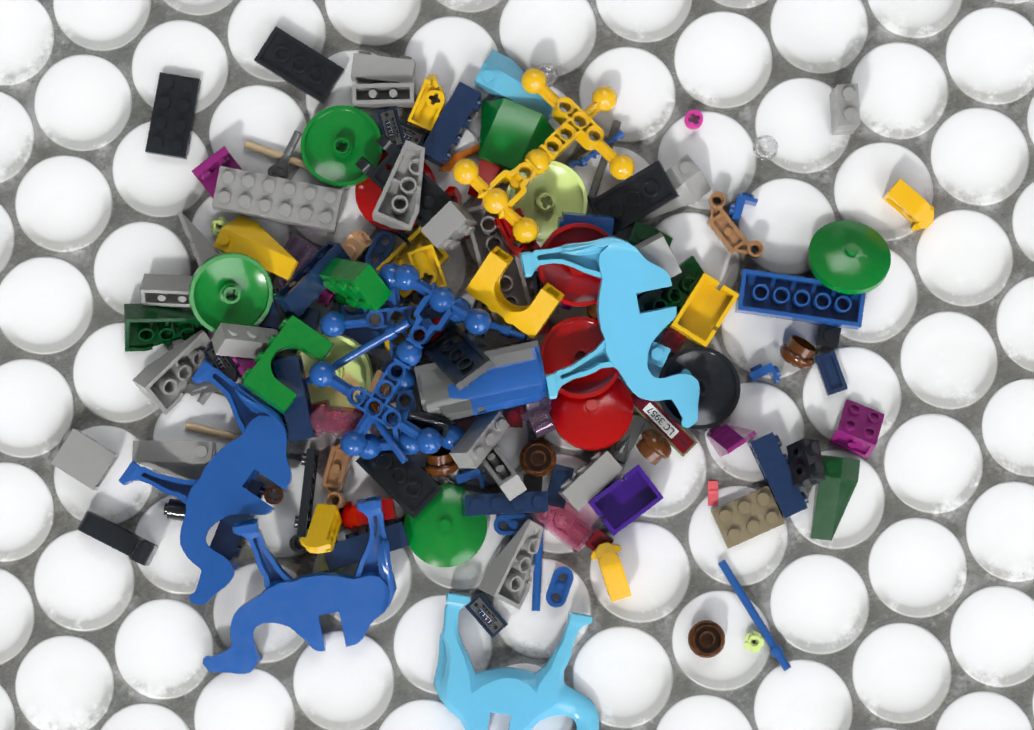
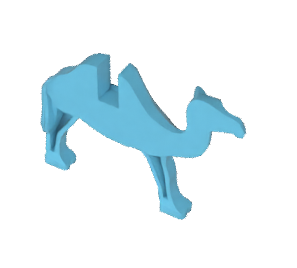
M615 236L588 242L564 244L551 249L519 253L524 277H531L535 269L540 265L558 263L601 279L597 296V317L604 339L594 350L570 366L559 369L554 373L545 374L548 399H556L561 386L573 379L590 375L601 368L614 367L618 370L629 389L639 398L650 401L672 400L682 417L681 424L684 428H689L697 422L700 386L698 380L691 375L690 371L683 369L681 373L665 378H656L648 370L647 358L651 343L674 320L677 314V307L668 306L640 312L637 293L672 286L670 276L663 268L649 262L637 248Z
M447 592V604L444 608V623L442 633L440 634L439 656L433 685L440 700L461 721L465 730H488L490 712L511 715L508 730H531L541 720L556 715H566L573 718L576 722L577 730H599V716L594 703L564 682V670L571 657L575 638L583 626L593 623L594 617L592 615L568 612L567 623L564 626L559 643L546 664L537 672L514 667L490 668L475 672L459 634L458 626L460 610L471 602V596Z

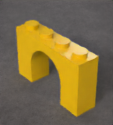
M496 246L490 251L465 290L470 293L472 298L484 303L490 311L502 316L505 322L514 325L520 329V332L533 339L543 328L564 297V294L547 283L540 290L532 304L517 306L509 302L501 291L500 283L504 272L514 258Z

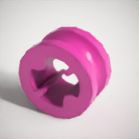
M698 110L687 112L684 119L686 127L692 130L698 129L703 123L702 113ZM690 115L699 118L697 120L698 124L688 121L691 118Z
M326 288L320 295L318 303H324V306L328 307L335 297L334 293Z

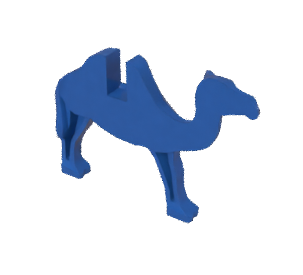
M206 359L191 380L195 384L210 382L223 392L231 406L242 435L228 443L215 454L203 469L200 479L184 480L158 474L146 467H141L135 461L130 463L119 479V482L123 485H128L134 481L145 482L163 493L177 497L186 505V512L180 532V545L187 558L201 569L196 591L189 597L191 603L197 605L206 604L220 590L225 588L231 582L239 566L237 562L228 560L209 547L206 536L211 527L230 515H267L274 510L269 504L247 490L252 479L256 480L260 473L285 491L288 490L292 481V472L287 459V431L281 413L258 399L242 384H237L221 370L213 367Z
M380 495L356 500V509L368 517L370 537L354 576L336 572H316L293 578L281 567L266 545L262 531L259 529L258 518L239 521L233 524V533L246 538L253 550L256 564L264 577L265 589L262 593L240 606L234 613L230 626L232 646L214 656H205L203 658V665L208 671L212 673H250L256 664L263 659V656L258 653L253 636L256 627L263 623H277L288 626L314 650L326 651V640L320 615L339 612L346 647L356 645L364 638L370 624L390 606L397 589L391 566L390 547L386 537Z

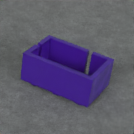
M639 464L622 476L624 481L618 479L588 502L599 518L601 516L605 518L602 522L612 536L616 535L664 498Z

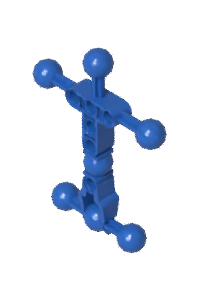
M389 262L384 264L378 272L379 277L392 292V295L388 298V309H379L377 311H370L368 314L345 317L338 311H329L323 315L320 321L323 333L329 337H338L344 333L345 329L370 327L372 329L388 328L392 325L396 326L406 319H409L411 324L414 325L415 321L411 318V312L418 306L401 307L399 288L393 281L394 272L400 265ZM462 297L455 298H461V304L472 310L470 303ZM427 307L423 312V318L430 320L441 319L445 313H439L431 307ZM398 311L401 313L402 320L399 323H393L390 320L392 312ZM374 313L381 316V322L376 326L372 325L369 321V317ZM454 314L450 318L454 323L460 324L465 322ZM407 329L401 332L404 335V341L408 337ZM389 339L390 355L393 363V358L396 355V349L399 344ZM397 365L393 368V375L400 377L403 369ZM408 369V376L397 392L398 395L396 397V408L403 413L405 419L408 417L410 408L417 410L414 395L411 393L414 392L413 388L416 384V376L412 369ZM404 394L409 395L411 403L408 406L401 405L399 402L400 396ZM394 414L391 418L393 425L397 423V414ZM450 424L446 438L442 437L441 446L447 450H452L463 437V430L456 424ZM392 428L394 439L406 455H413L420 451L417 448L415 439L404 432L398 433L397 428ZM367 433L365 435L367 444L365 451L359 456L370 460L377 457L380 451L392 449L384 438L379 439L376 435Z
M410 264L399 266L394 272L393 281L399 289L404 291L414 289L424 295L414 311L416 320L410 330L409 337H406V340L397 346L396 357L393 358L394 362L387 367L373 392L371 393L362 387H354L335 374L333 365L327 361L314 363L309 371V377L314 385L318 387L331 386L345 395L350 404L364 412L356 428L345 432L341 437L340 447L349 456H358L365 451L367 445L365 435L375 419L385 426L397 428L415 439L417 448L422 453L433 454L437 452L442 445L441 434L431 427L421 429L405 419L403 413L390 405V403L407 378L408 369L411 370L412 366L421 360L422 349L424 350L425 348L423 345L429 342L436 331L445 329L453 314L464 320L466 329L474 335L486 333L491 326V317L488 312L481 308L470 310L461 304V298L455 299L454 292L450 288L445 286L437 287L435 282L431 285L420 279L418 269ZM428 304H430L434 311L445 313L438 325H434L430 319L422 317ZM418 330L425 332V338L422 341L415 339V333ZM397 365L403 369L400 377L393 375V368ZM386 383L391 385L392 388L389 395L382 393V386ZM357 390L363 394L362 400L359 402L353 399V394ZM375 401L380 404V411L378 413L371 411V404ZM393 412L398 415V422L394 425L388 420L389 415Z

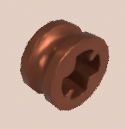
M270 486L264 492V498L269 504H279L283 499V491L277 486ZM273 489H276V493L279 495V498H275V501H271V497L268 496V493L270 491L273 492Z

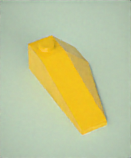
M238 216L222 227L213 247L223 253L237 252L248 255L261 264L267 272L286 280L292 278L299 263L257 222L243 216Z

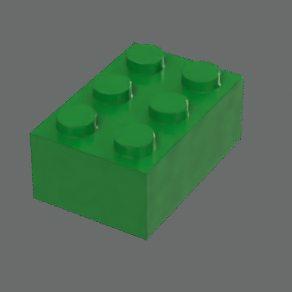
M334 258L319 274L324 281V286L334 293L335 300L341 305L377 311L392 295V292L369 263Z

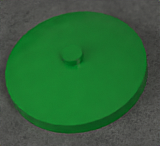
M332 106L317 113L306 125L301 138V155L309 172L320 182L338 188L352 187L369 178L355 165L362 156L374 168L380 164L383 148L376 140L381 136V132L375 121L364 111L352 106Z
M841 220L824 225L814 234L808 248V264L814 276L826 287L843 294H863L877 288L886 278L891 265L890 250L883 237L871 227L856 221Z
M237 252L220 253L207 259L195 271L189 285V304L197 320L214 333L220 323L257 327L267 316L272 304L273 287L271 279L263 266L252 257Z
M440 484L439 486L443 491L415 519L406 512L404 530L409 547L421 560L437 567H454L467 562L480 550L486 537L487 519L486 515L462 516L461 496L472 495V493L456 485Z

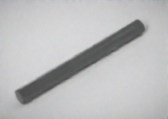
M613 121L607 141L617 135L621 125L620 121ZM601 156L588 197L592 199L597 196L608 163L603 156Z

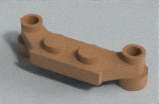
M721 192L712 193L709 198L710 220L706 222L731 255L739 253L753 258L759 257L764 251L762 242L758 240L749 242L723 210L726 202L725 195ZM713 200H719L720 204H715ZM755 247L757 249V253H753L751 248Z
M340 444L336 447H331L321 486L325 487L328 494L326 503L328 505H337L338 509L344 508L347 504L343 488L352 456L346 455L342 451Z

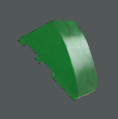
M501 98L485 101L482 103L478 157L511 171L525 160V156L529 151L538 149L555 130L543 114L511 100Z

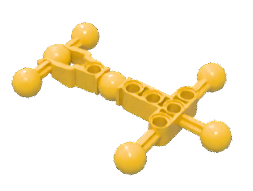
M538 68L526 70L521 77L523 89L530 94L538 93L553 108L552 116L561 126L538 149L529 151L521 164L511 171L503 170L489 185L478 175L479 169L477 164L467 158H463L454 164L453 177L460 184H470L478 192L477 198L483 199V206L486 211L491 214H498L499 219L505 218L513 226V236L517 241L521 243L534 241L539 232L538 224L530 217H521L512 208L525 195L527 191L526 186L530 183L531 179L533 180L537 175L545 173L549 169L550 163L575 140L586 150L598 151L610 163V173L616 179L625 180L634 173L635 164L633 159L627 154H617L603 140V130L592 120L600 111L607 112L615 107L617 94L609 86L597 88L592 94V103L582 110L572 99L568 97L560 98L546 85V75ZM560 107L564 108L567 112L562 111ZM575 121L579 122L581 126L576 125ZM561 134L566 135L568 139L563 138ZM589 136H593L596 141L592 140ZM547 147L553 148L555 152L550 151ZM520 172L525 173L527 177L521 176ZM499 184H509L511 188L516 189V195L509 201L507 193L501 188H496Z

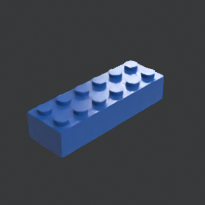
M742 269L740 272L738 294L740 295L736 301V313L855 330L862 326L866 293L855 295L839 293L826 287L818 279Z

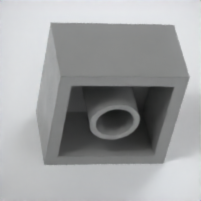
M449 201L421 231L436 248L449 251L450 249L454 250L461 243L460 240L465 235H470L475 230L474 226L478 222L462 204Z

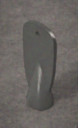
M230 367L221 370L234 382L237 381V371L235 368ZM192 380L187 382L188 391L191 396L197 395L200 392L207 393L220 390L210 382L195 384Z
M633 415L628 431L616 443V450L612 456L618 463L625 464L627 454L634 447L645 424L643 417Z

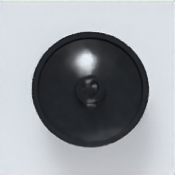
M690 347L677 352L665 363L658 378H665L681 373L683 369H688L691 375L698 380L700 386L698 420L689 429L703 430L721 424L733 413L740 398L741 386L736 368L725 355L708 347ZM659 401L666 415L682 426V417L673 401Z

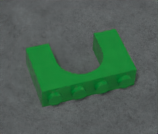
M294 315L290 319L285 318L279 326L281 329L277 336L272 335L267 342L269 347L265 353L261 351L254 360L256 365L253 369L248 368L242 376L245 388L282 414L287 411L297 394L274 377L271 371V361L274 356L284 349L292 348L302 351L318 362L325 359L334 345Z

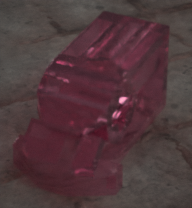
M321 404L311 414L310 424L319 437L322 436V432L344 434L356 428L364 412L357 408L325 406Z
M567 509L541 512L536 517V521L540 526L544 527L574 553H577L594 532L591 527ZM558 516H566L565 521L567 523L559 524L560 519Z

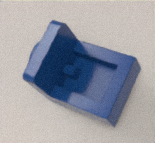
M743 192L742 195L738 194L735 203L731 202L728 214L731 215V220L738 223L744 204L756 206L758 199L754 198V195Z
M760 363L750 369L751 373L747 375L750 383L769 374L773 383L776 384L780 382L779 377H781L778 367L776 365L773 366L772 363L763 367Z
M471 468L459 470V475L455 476L458 484L478 478L482 490L486 489L484 484H488L485 471L480 472V469L471 471Z

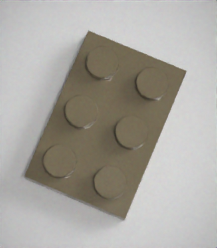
M768 485L711 510L728 549L785 524Z

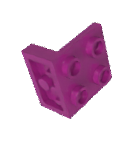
M225 146L192 170V173L212 198H214L220 166L242 170Z
M847 399L844 403L838 426L832 434L829 443L868 459L877 444L885 415Z

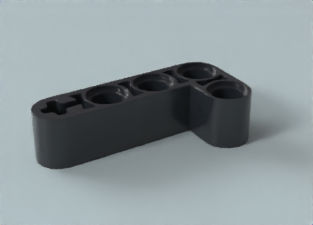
M88 510L78 527L79 531L128 555L131 560L144 566L150 565L159 548L156 544Z

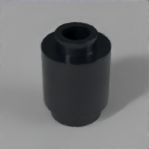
M169 499L168 503L165 502L164 515H167V519L183 521L186 505L177 499Z

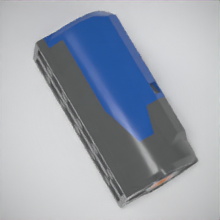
M535 338L525 342L521 341L482 350L491 359L494 366L460 391L432 361L414 365L423 412L451 421L544 400L548 395V388L538 340Z

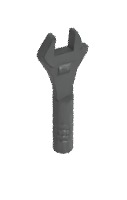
M294 131L282 157L268 169L269 176H272L273 172L280 174V178L288 177V161L302 133Z

